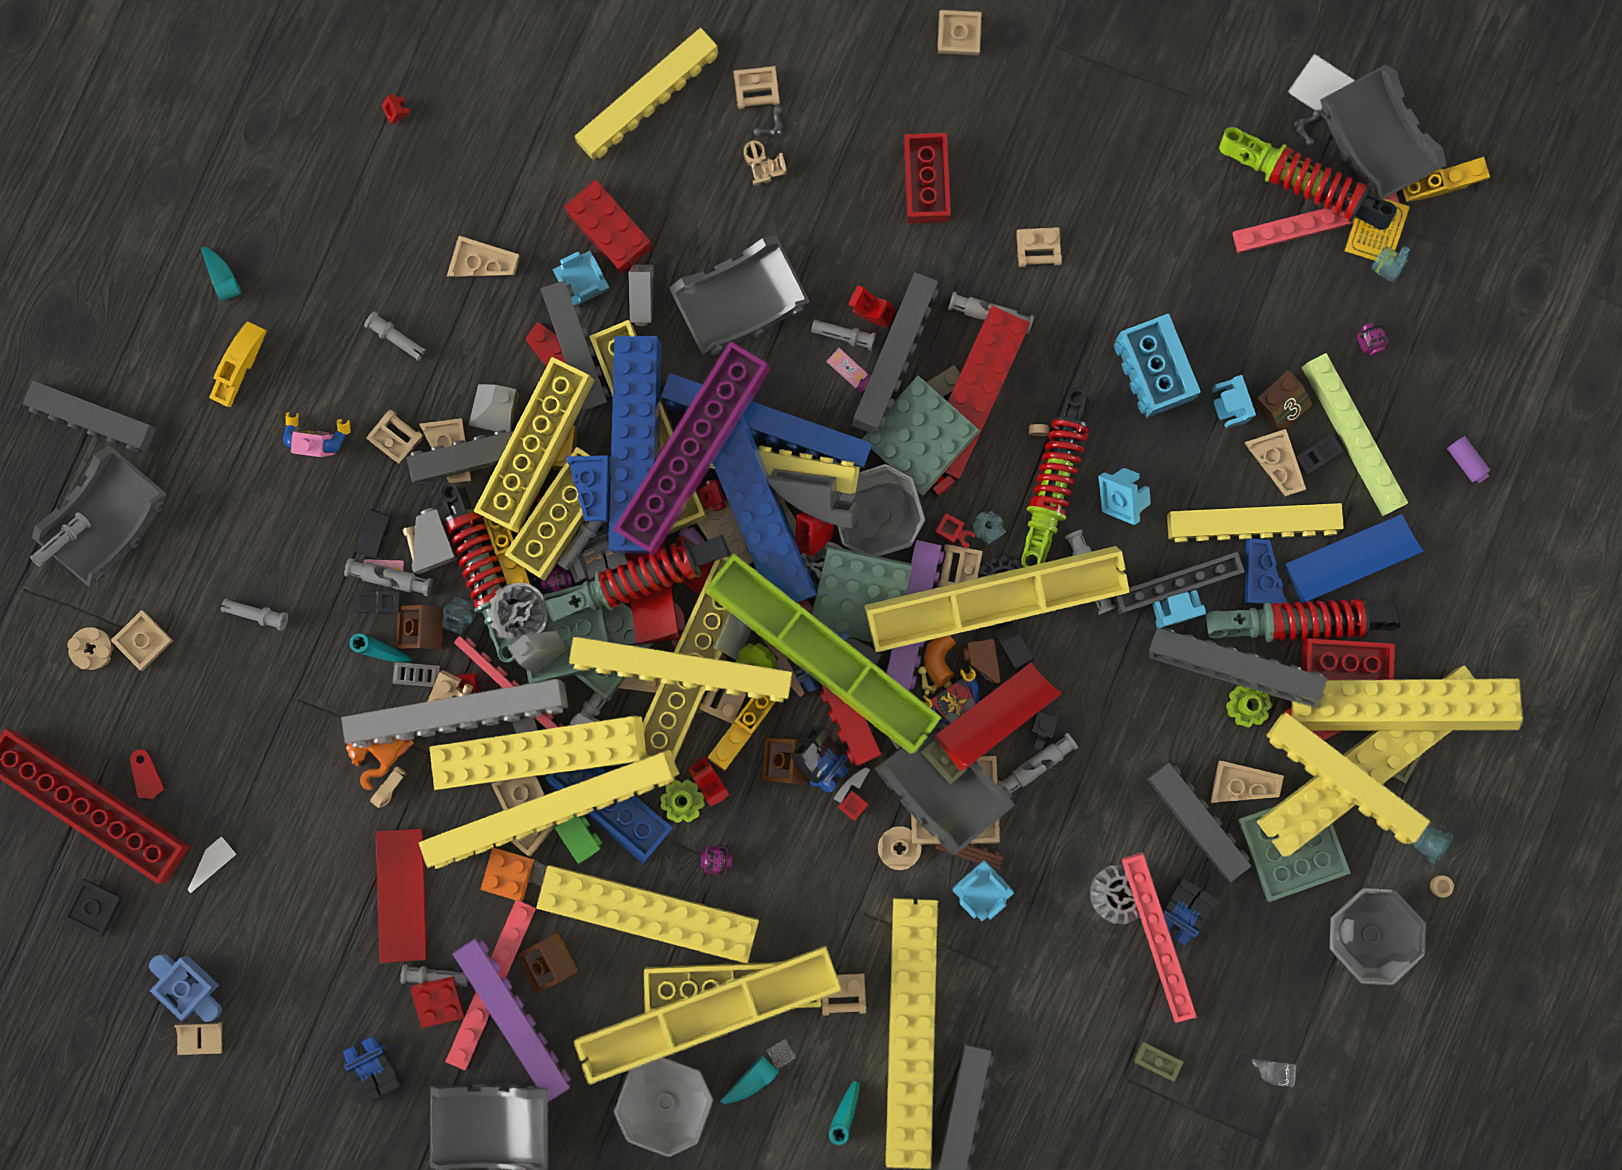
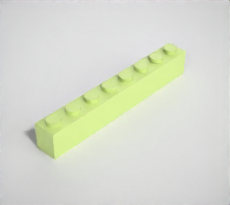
M1327 353L1306 363L1302 369L1382 516L1408 504Z

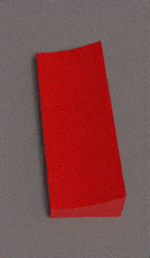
M665 540L656 553L658 560L661 559L660 549H666ZM627 554L628 559L633 560L636 565H639L638 558L640 556L645 557L646 561L650 560L649 554ZM663 585L661 591L653 589L650 595L642 593L639 599L631 597L630 603L637 646L680 638L672 586L666 587Z
M1029 663L934 737L958 769L962 771L1062 693L1051 685L1032 663Z
M423 829L376 831L380 963L428 959L424 857L419 846V842L424 841Z

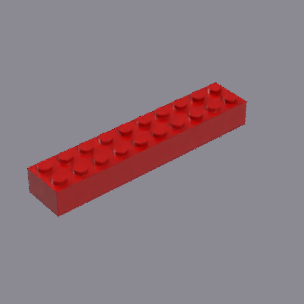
M4 729L0 735V779L157 884L167 883L191 846L16 730Z

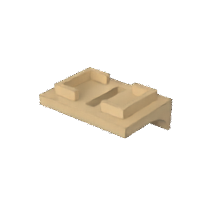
M222 1022L179 1023L175 1025L178 1055L222 1053ZM198 1028H201V1048H198Z

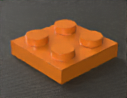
M492 848L480 890L513 900L523 901L535 859Z

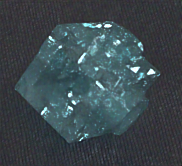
M984 511L975 517L976 521L973 523L974 529L972 531L976 534L975 536L978 540H983L986 546L1006 533L1002 527L1004 522L998 513L994 515L992 511L988 514ZM985 525H990L991 529H987Z
M454 597L451 603H447L443 609L442 627L462 635L468 625L471 626L475 619V613H473L474 604Z

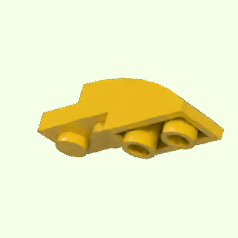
M1482 157L1444 170L1442 168L1403 188L1402 191L1406 202L1416 201L1466 188L1470 184L1489 179L1490 175L1485 159Z
M248 321L245 323L228 347L213 377L216 379V383L209 397L210 399L227 407L232 406L247 369H251L267 330Z
M483 517L507 585L513 583L531 585L527 569L504 555L515 539L512 530Z
M762 695L761 699L752 697L707 759L725 771L776 701L770 700L768 695Z

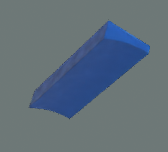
M1403 514L1286 563L1284 566L1302 604L1423 552V549L1412 534Z
M601 767L554 773L548 774L545 782L558 791L607 772ZM635 795L620 802L617 801V798L613 799L614 803L598 810L594 806L593 811L585 814L586 817L642 864L646 862L673 829L672 826Z

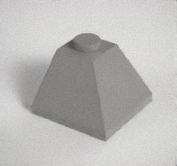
M478 385L469 426L496 432L500 430L510 432L520 396L519 392L516 389L499 385Z

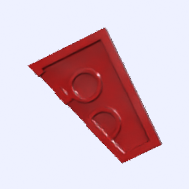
M537 322L525 338L546 367L551 357L567 364L557 335Z

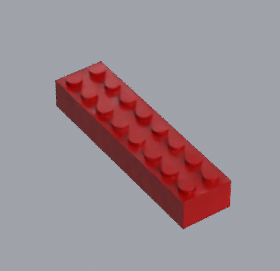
M991 306L948 400L957 411L980 430V433L1030 326V322L995 306ZM980 433L947 468L944 474L950 475L957 480L960 479Z

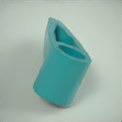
M202 247L201 251L219 300L222 302L240 295L239 285L227 264L212 250Z
M358 633L353 635L349 642L350 648L353 651L366 656L398 663H411L412 658L404 652L364 634ZM363 640V642H365V646L360 647L359 645H357L358 641Z
M761 1056L723 1096L720 1102L728 1104L751 1096L762 1087L768 1085L779 1071L764 1056Z
M853 1081L830 1125L829 1138L835 1145H842L848 1140L849 1130L856 1110L860 1082ZM838 1128H840L844 1136L840 1135V1138H836L833 1131L835 1129L838 1131Z

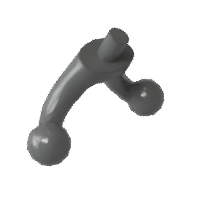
M780 106L774 107L775 127L773 129L755 128L754 135L759 136L761 133L772 136L783 134V131H781L783 125L779 120V114L782 111Z
M1315 110L1311 118H1301L1299 122L1295 121L1294 123L1297 126V132L1306 139L1307 146H1312L1314 140L1309 137L1304 129V125L1319 118L1322 115L1320 110Z

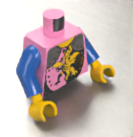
M287 412L283 443L291 448V453L316 457L335 455L345 435L351 432L350 422L348 420L347 423L342 424V419L337 420L338 431L335 433L296 429L299 425V414L297 413L296 417H289V412Z

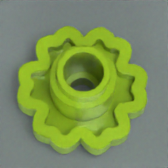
M748 643L738 651L739 658L736 659V663L778 669L773 651L760 643L755 646Z
M1237 686L1230 692L1229 697L1231 701L1227 702L1226 708L1228 715L1235 717L1237 725L1251 727L1253 724L1261 725L1268 718L1266 710L1272 707L1268 694H1262L1260 691L1243 686ZM1247 702L1251 703L1250 709L1247 707Z
M675 780L666 786L667 793L661 796V808L667 810V817L679 823L683 819L686 822H691L699 817L698 809L703 808L705 803L704 795L698 792L699 787L696 783H692L690 780H685L683 783ZM681 797H685L687 799V803L685 805H681L679 803V799Z

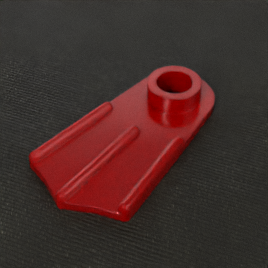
M136 750L132 753L130 762L138 798L154 799L164 790L163 784L149 753L145 750ZM140 755L144 757L143 763L138 762Z

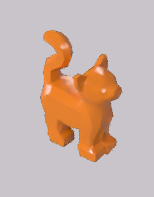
M395 738L392 739L393 743L380 745V743L374 744L373 742L371 743L372 746L367 748L353 747L352 744H348L346 750L349 757L353 760L352 764L360 766L369 751L381 763L379 769H368L363 772L360 777L362 787L366 790H371L373 787L369 783V778L385 775L389 767L401 755L406 753L414 742L412 740H396Z

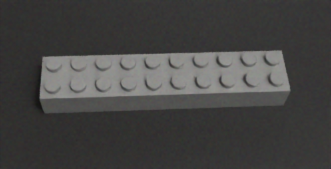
M555 679L341 718L345 743L352 744L353 747L367 748L371 747L373 742L374 744L380 743V745L393 743L392 739L395 738L396 740L406 741L414 739V735L422 737L434 736L435 731L452 733L456 732L458 727L468 730L478 728V724L481 723L482 725L492 726L499 724V720L515 722L521 720L520 716L537 718L542 717L543 712L550 713V715L563 713V709L569 707L565 682Z

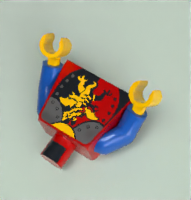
M969 666V674H965L961 670L960 673L963 678L930 700L923 696L925 698L924 704L941 717L938 721L939 723L944 722L948 726L980 702L979 686L975 678L976 673L971 666Z

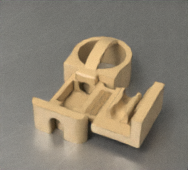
M750 141L745 145L744 157L747 160L748 166L752 167L755 178L752 181L754 186L760 185L761 182L769 183L771 177L787 174L782 153L777 156V159H767L766 161L764 147L760 142ZM755 146L759 147L762 151L759 158ZM750 147L752 149L754 159L749 158L747 156V151Z
M396 766L390 776L373 795L370 802L378 808L386 806L392 798L394 789L402 780V775L406 776L408 773Z

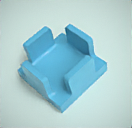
M578 251L560 260L562 265L553 269L559 282L565 280L566 285L571 284L575 295L571 297L573 305H579L610 289L590 251L582 255Z
M1242 375L1216 384L1212 388L1213 393L1227 389V391L1221 393L1222 398L1214 400L1219 419L1223 420L1236 416L1235 419L1229 420L1224 424L1225 428L1248 423L1256 416Z
M1123 468L1114 475L1105 472L1099 475L1102 512L1133 525L1140 522V512L1148 507L1151 502L1149 487L1144 486L1137 491V485L1133 484V482L1140 478L1139 473Z
M1197 590L1169 597L1167 600L1162 601L1161 604L1159 601L1152 603L1157 619L1155 621L1157 628H1164L1206 614L1204 605H1201Z
M985 860L952 889L960 898V904L973 918L978 917L981 921L987 917L989 919L993 918L1006 906V900L1014 894V890Z

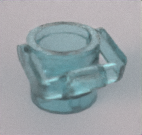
M1386 246L1373 263L1371 270L1393 283L1408 262L1406 257L1410 248L1402 246L1400 253H1397Z
M1428 824L1413 847L1428 856L1426 861L1435 865L1447 851L1454 835L1449 832L1443 833Z

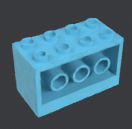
M1169 313L1120 332L1115 340L1114 348L1117 355L1122 357L1124 362L1122 363L1123 371L1126 375L1129 374L1131 391L1133 394H1137L1139 402H1137L1141 414H1145L1146 418L1193 401L1201 393Z

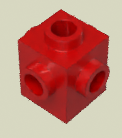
M717 479L705 482L706 486L698 489L704 510L713 508L714 511L725 509V504L729 502L721 482Z

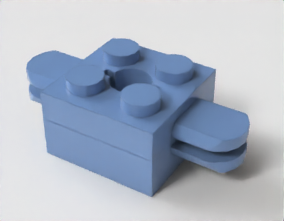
M166 954L158 955L151 959L149 969L160 980L150 992L181 1021L190 1018L194 1012L206 1022L219 1017L222 1008L210 996L219 984L189 956L179 958L176 963Z

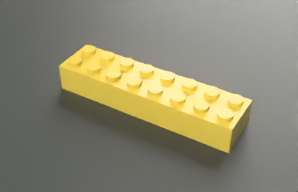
M551 357L474 512L518 533L595 382L594 378Z
M781 962L646 967L644 969L645 1013ZM821 998L795 1008L821 1007Z

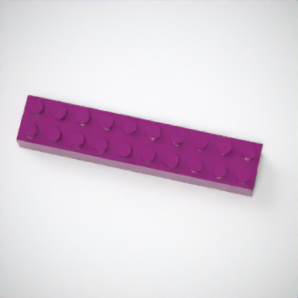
M730 341L613 530L654 555L657 553L771 370L767 363Z

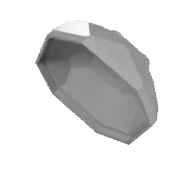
M661 1057L629 1070L614 1113L628 1142L670 1157L698 1143L713 1099L699 1070Z

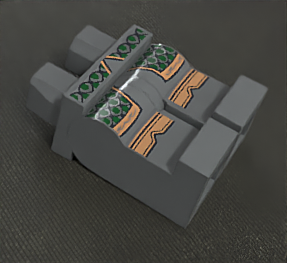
M609 519L607 522H603L600 526L601 531L597 533L596 537L591 538L582 550L588 569L587 573L591 581L595 580V572L605 571L611 568L614 573H618L617 566L619 564H622L625 570L628 569L627 563L629 559L627 554L609 551Z

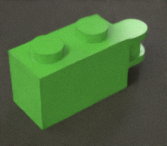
M574 814V818L560 823L555 829L577 863L580 864L602 849L600 846L602 841L596 832L592 834L588 828L591 824L585 815L577 817Z

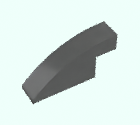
M774 469L768 478V484L785 500L817 519L834 525L852 528L858 518V503L837 500V477Z

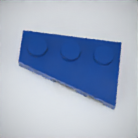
M566 457L572 471V479L577 488L578 499L585 521H608L610 457Z
M1246 539L1245 603L1264 604L1270 602L1282 604L1287 602V598L1284 597L1282 590V581L1279 579L1276 570L1277 564L1270 540Z

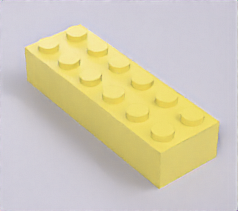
M578 447L571 454V456H590ZM568 462L565 463L504 554L543 581L546 580L578 532L580 524L585 522L578 499L577 488L573 482L572 471ZM610 469V481H609V484L611 483V469Z

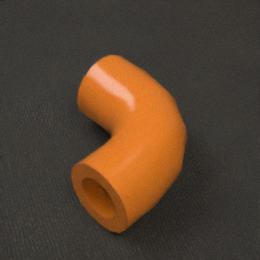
M950 635L931 639L927 644L924 654V664L927 673L939 688L948 683L954 676V672L945 662L947 652L957 644Z

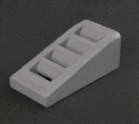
M395 662L393 684L434 687L440 673V666ZM402 668H405L404 680H401ZM411 668L414 669L413 681H410ZM420 669H423L422 682L419 681ZM428 670H432L431 682H427Z

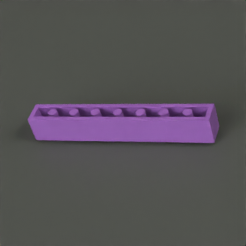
M916 540L911 560L912 570L905 595L930 590L933 584L937 585L940 573L936 572L937 564H942L944 552L940 551L941 545ZM925 641L891 650L886 674L907 691L915 687L916 676H913L914 668H919L921 656L917 654L919 647H923Z
M476 937L454 951L453 956L536 1086L547 1088L548 1103L570 1088L569 1081L571 1078L565 1069L561 1070L558 1066L559 1059L553 1050L549 1052L545 1045L548 1042L543 1033H537L534 1026L536 1023L530 1014L526 1015L522 1007H524V1004L518 995L514 997L510 990L513 987L508 978H502L499 970L501 968L495 958L491 960L487 952L489 949L483 940L479 941Z

